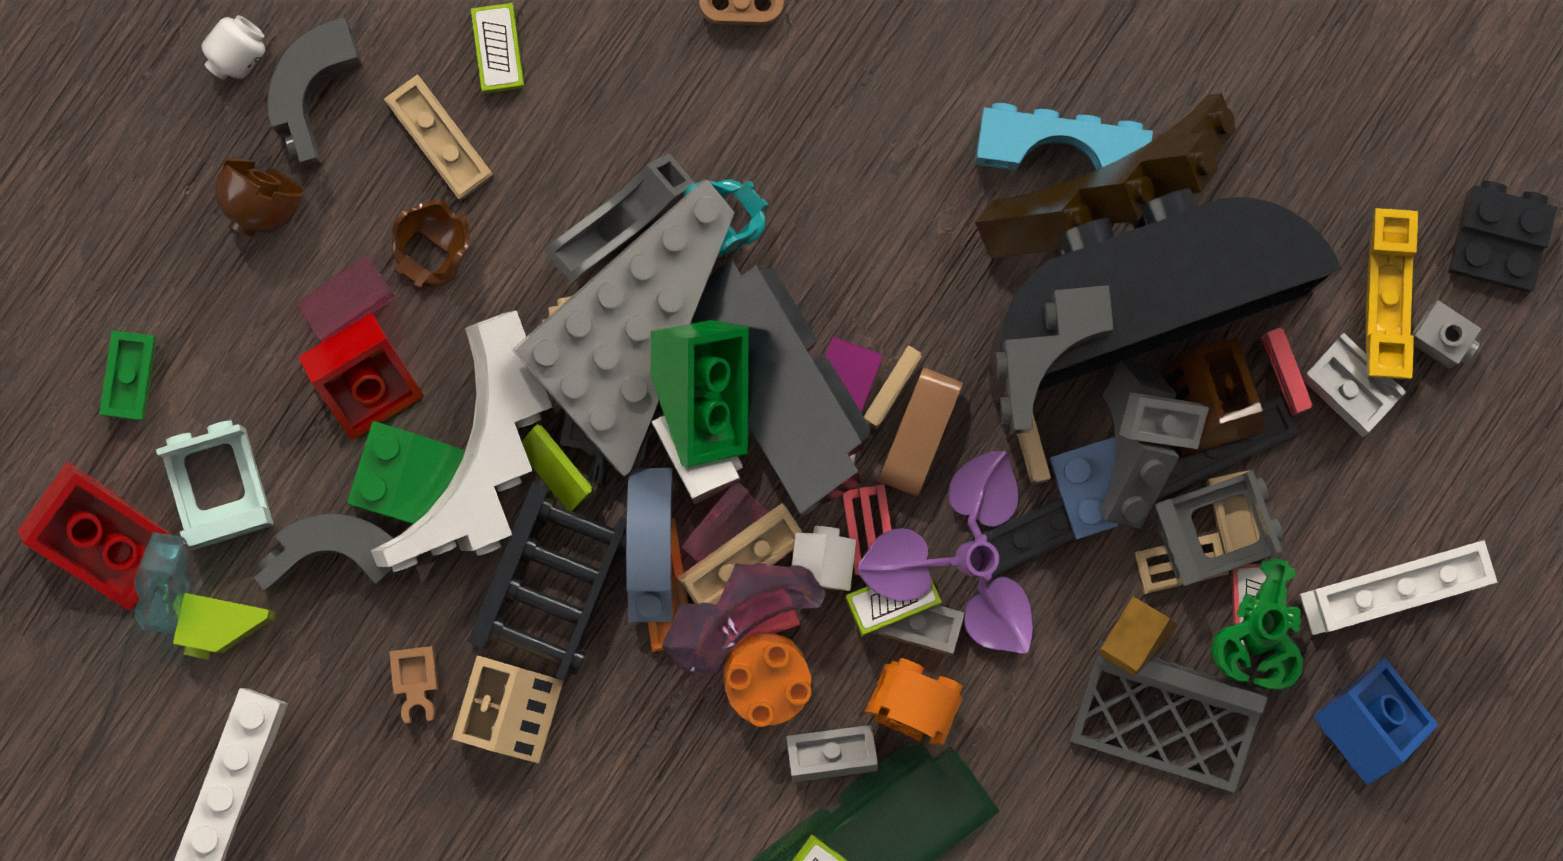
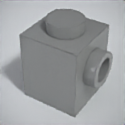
M1438 300L1429 306L1411 336H1414L1413 345L1450 369L1458 365L1460 361L1467 364L1480 345L1474 339L1481 328Z

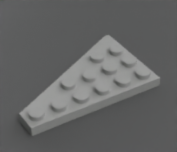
M708 180L701 181L512 349L621 476H625L631 471L659 401L650 374L651 331L690 324L735 213Z

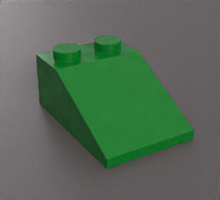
M709 320L651 331L650 374L681 466L691 467L748 454L749 327Z
M373 421L347 504L413 525L430 510L447 489L464 457L465 450Z

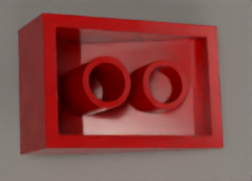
M68 461L17 530L23 544L129 611L132 610L180 543V540L105 485Z

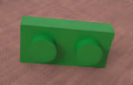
M112 330L99 415L145 422L157 337Z

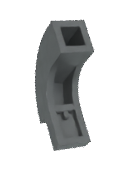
M345 17L319 25L299 37L284 53L271 79L268 93V112L271 127L278 135L291 131V135L285 136L289 154L292 160L299 159L306 170L322 165L309 122V105L315 90L327 78L363 66L351 26Z
M322 514L304 518L289 525L275 535L286 549L282 553L276 549L268 554L258 564L257 567L261 571L253 578L265 591L273 592L311 558L326 553H339L353 559L375 584L381 586L396 572H393L391 566L377 567L371 550L394 539V537L378 526L350 515Z

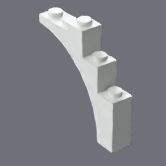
M517 311L502 313L465 328L474 359L476 403L473 428L464 457L449 486L430 510L401 535L371 550L377 567L391 566L393 572L403 570L417 564L416 556L431 550L434 556L457 547L456 539L461 551L475 550L479 556L500 548L501 543L499 540L512 535L494 486H496L498 492L512 488L522 483L519 476L532 471L517 428L540 421L542 418L539 412L552 408L544 386L512 351L514 347L526 338Z

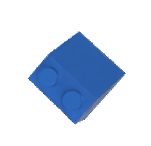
M1385 657L1331 698L1313 716L1321 726L1324 734L1333 741L1348 760L1350 767L1359 774L1367 785L1402 764L1438 726Z

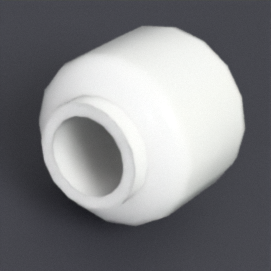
M238 15L235 19L229 17L221 19L202 43V51L208 59L205 66L215 76L223 80L228 75L237 79L245 78L265 53V46L262 41L265 37L257 26L242 16Z

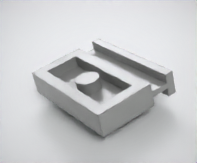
M1345 333L1302 376L1303 381L1362 437L1367 435L1406 393L1392 378L1368 377L1366 353Z

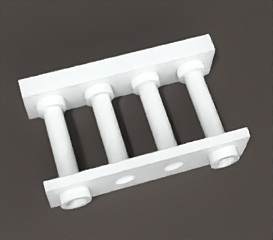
M1485 540L1305 592L1299 594L1310 633L1315 635L1498 582Z

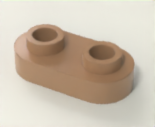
M699 0L703 16L711 23L719 25L766 26L777 21L784 9V0H768L771 6L767 11L756 9L755 3L758 0H727L729 5L724 10H717L713 7L715 0Z

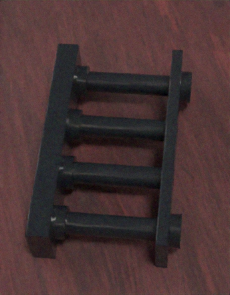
M532 481L512 530V535H510L467 642L488 649L490 642L497 644L500 640L560 664L556 677L567 681L569 673L577 676L586 652L580 650V646L618 553L626 555L627 519L620 516L616 529L554 505L555 500L549 498L551 490ZM547 521L608 544L609 546L600 568L598 569L538 545L539 540L533 538L538 523L546 524ZM532 560L592 584L593 586L584 608L582 609L522 585L523 580L516 578L522 562L530 564ZM516 600L576 624L567 649L506 625V620L500 618L506 602L513 604Z

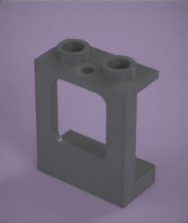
M1253 470L1153 505L1151 511L1179 588L1282 552L1280 543L1285 542L1281 525L1277 518L1270 519L1265 505L1266 502L1270 501L1268 489L1263 478H1256ZM1243 495L1248 501L1259 531L1258 541L1217 557H1207L1203 552L1193 525L1192 512L1226 498Z

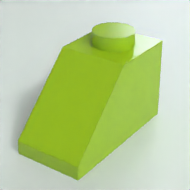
M184 593L173 644L185 646L184 655L209 660L211 651L224 653L273 621L275 611Z

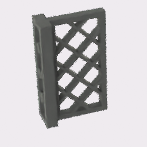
M1099 640L1095 660L1070 735V742L1235 793L1260 713L1263 714L1268 699L1265 692L1156 657H1152L1137 676L1134 677L1099 655L1100 649L1105 642ZM1101 671L1119 676L1126 691L1103 702L1096 688ZM1126 678L1140 682V684L1130 688ZM1148 686L1159 688L1167 704L1145 715L1134 694ZM1167 691L1181 695V697L1172 701ZM1093 695H1095L1099 705L1089 709ZM1130 696L1140 718L1117 728L1107 708ZM1190 699L1202 702L1209 716L1185 727L1175 707ZM1208 704L1223 709L1213 714ZM1171 709L1182 730L1158 741L1148 721ZM1103 710L1113 731L1099 739L1081 734L1086 718ZM1231 712L1249 716L1244 732L1227 740L1217 719ZM1212 722L1223 743L1200 754L1190 733ZM1144 723L1154 744L1140 752L1128 749L1121 734ZM1185 736L1196 757L1180 765L1169 762L1162 747ZM1117 737L1121 746L1108 743V741ZM1240 742L1237 754L1235 756L1231 749V746ZM1227 749L1233 761L1228 780L1211 775L1203 760ZM1158 750L1162 759L1150 756L1149 754ZM1199 763L1204 772L1191 769L1190 767Z

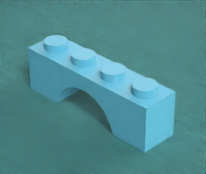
M993 103L992 108L984 107L981 115L975 165L1016 171L1023 159L1034 149L1046 144L1062 143L1082 151L1092 161L1097 170L1150 143L1153 131L1143 130V124L1134 121H1119L1118 126L1101 124V118L1091 115H1077L1076 120L1059 118V112L1053 110L1035 109L1034 114L1017 112V107L1011 104Z

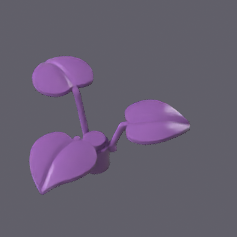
M995 451L979 455L964 464L953 476L948 491L949 504L956 513L969 515L968 526L975 537V541L962 544L958 548L955 557L927 559L928 547L925 540L910 529L898 528L881 534L873 542L858 564V573L865 584L881 596L897 601H908L921 597L929 590L931 576L928 567L957 565L958 569L967 576H980L977 585L980 594L970 598L964 608V626L968 635L977 644L989 649L1027 653L1030 648L1033 630L1028 598L1019 584L1006 577L993 580L986 588L987 581L991 579V574L999 564V554L991 543L986 542V535L981 533L976 523L978 521L984 526L1000 525L1009 520L1017 508L1018 486L1011 468L1009 453L1007 451Z

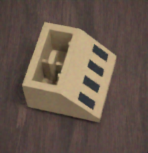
M477 655L452 740L540 763L564 680Z

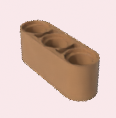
M923 367L878 482L918 497L963 382Z

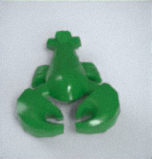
M1273 558L1261 562L1259 568L1265 574L1266 579L1261 584L1255 598L1249 594H1245L1242 598L1243 601L1237 610V617H1244L1243 621L1234 626L1222 628L1213 637L1210 652L1214 665L1221 674L1233 681L1248 682L1250 676L1241 672L1237 668L1236 662L1239 661L1242 668H1251L1248 651L1252 655H1259L1274 648L1277 652L1260 663L1257 669L1261 673L1271 669V676L1255 678L1253 683L1263 689L1283 690L1294 685L1302 674V655L1298 646L1286 634L1288 629L1299 633L1301 630L1299 626L1301 624V610L1298 607L1286 606L1287 588L1285 584L1287 580L1296 577L1295 568L1289 567L1288 562L1285 560Z

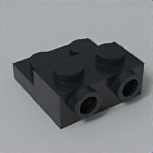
M1482 181L1481 187L1474 185L1467 191L1448 272L1531 293L1535 288L1543 251L1548 248L1557 206L1547 204L1548 197L1546 195L1526 191L1523 192L1522 197L1507 194V186L1504 184Z

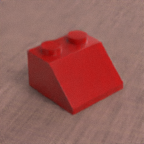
M372 312L299 356L311 383L352 441L369 431L373 421L382 423L424 397L423 392Z

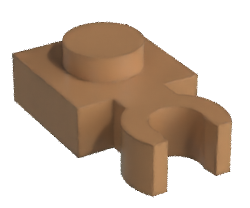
M434 647L389 651L393 693H406L407 700L401 709L403 722L405 724L412 723L411 710L416 705H421L425 708L427 721H433L436 713L435 707L427 699L426 691L438 690Z

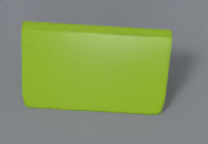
M537 424L522 441L530 465L567 510L572 512L594 495V489L542 425L539 426Z

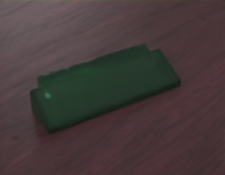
M910 742L878 764V771L866 773L846 788L840 795V803L842 805L832 812L828 809L817 810L757 855L753 861H792L811 835H814L847 861H935L1000 811L963 759L951 746L933 758L923 744L918 746L916 743Z

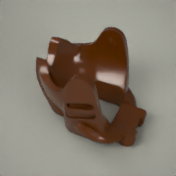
M444 199L432 200L421 203L411 209H404L396 218L392 228V253L398 263L394 272L400 276L405 275L414 282L413 285L419 290L425 284L441 286L450 282L457 274L458 265L465 257L470 242V231L466 215H456L453 213ZM417 235H422L449 255L438 271L431 273L405 253V249Z

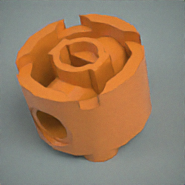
M759 631L743 637L730 648L724 663L722 680L730 705L742 718L750 721L757 727L774 726L791 720L803 709L811 696V674L802 651L791 639L783 635Z
M900 658L899 662L892 661L891 664H885L877 687L867 704L864 714L871 717L876 715L874 721L912 739L921 741L923 734L932 737L930 745L943 747L963 700V696L960 695L963 686L943 676H939L938 680L922 675L924 668L907 659Z

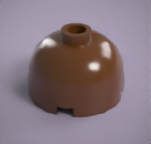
M236 157L227 158L219 174L215 192L216 202L222 213L232 220L230 226L239 233L254 236L256 231L272 232L288 224L297 211L304 195L301 194L303 191L302 187L291 178L270 167L267 173L254 169L256 164L254 161Z

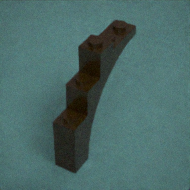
M1223 94L1207 95L1191 113L1171 129L1147 145L1109 165L1053 187L1024 195L993 200L975 221L989 257L998 258L1063 250L1058 236L1072 228L1102 218H1108L1110 224L1138 221L1143 215L1141 206L1156 198L1188 188L1191 189L1192 194L1201 193L1218 171L1215 156L1236 130L1233 113L1227 107Z

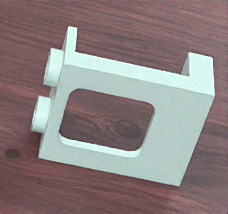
M231 420L210 425L207 427L208 434L192 438L191 433L166 439L167 446L156 449L157 455L162 457L165 463L184 529L180 531V535L186 549L196 550L274 526L246 428L239 424L233 426ZM221 444H230L234 450L245 488V495L238 501L208 510H200L196 504L185 466V459L189 454Z

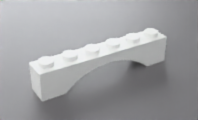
M239 689L174 861L225 860L245 803L274 743L288 703L250 689Z

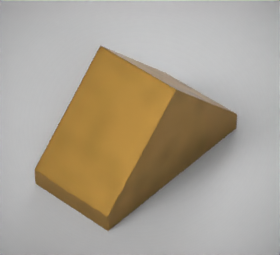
M1133 596L1101 647L1099 655L1136 677L1174 633L1177 624Z

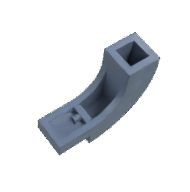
M631 468L629 472L626 545L628 622L672 621V468Z

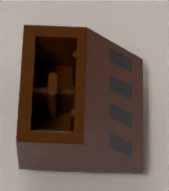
M1237 337L1196 348L1161 375L1177 394L1175 399L1196 402L1209 407L1198 449L1178 446L1182 457L1264 433L1263 411Z

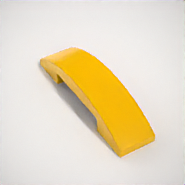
M1375 208L1366 293V360L1368 377L1412 379L1414 336H1411L1413 256L1417 253L1418 211Z

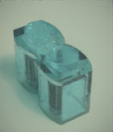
M154 532L149 538L134 578L135 590L140 597L136 605L135 616L138 625L143 630L172 634L177 627L184 593H189L191 587L190 577L186 571L190 559V549L184 537Z

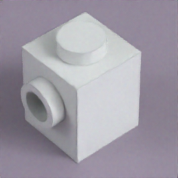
M814 526L813 533H796L790 584L818 589L850 591L856 539L840 537L839 528Z

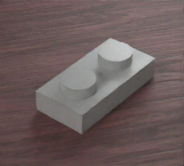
M1130 392L1119 434L1131 440L1198 449L1209 407L1196 402Z
M939 605L873 633L952 656L965 613Z
M872 725L786 736L792 782L878 771Z

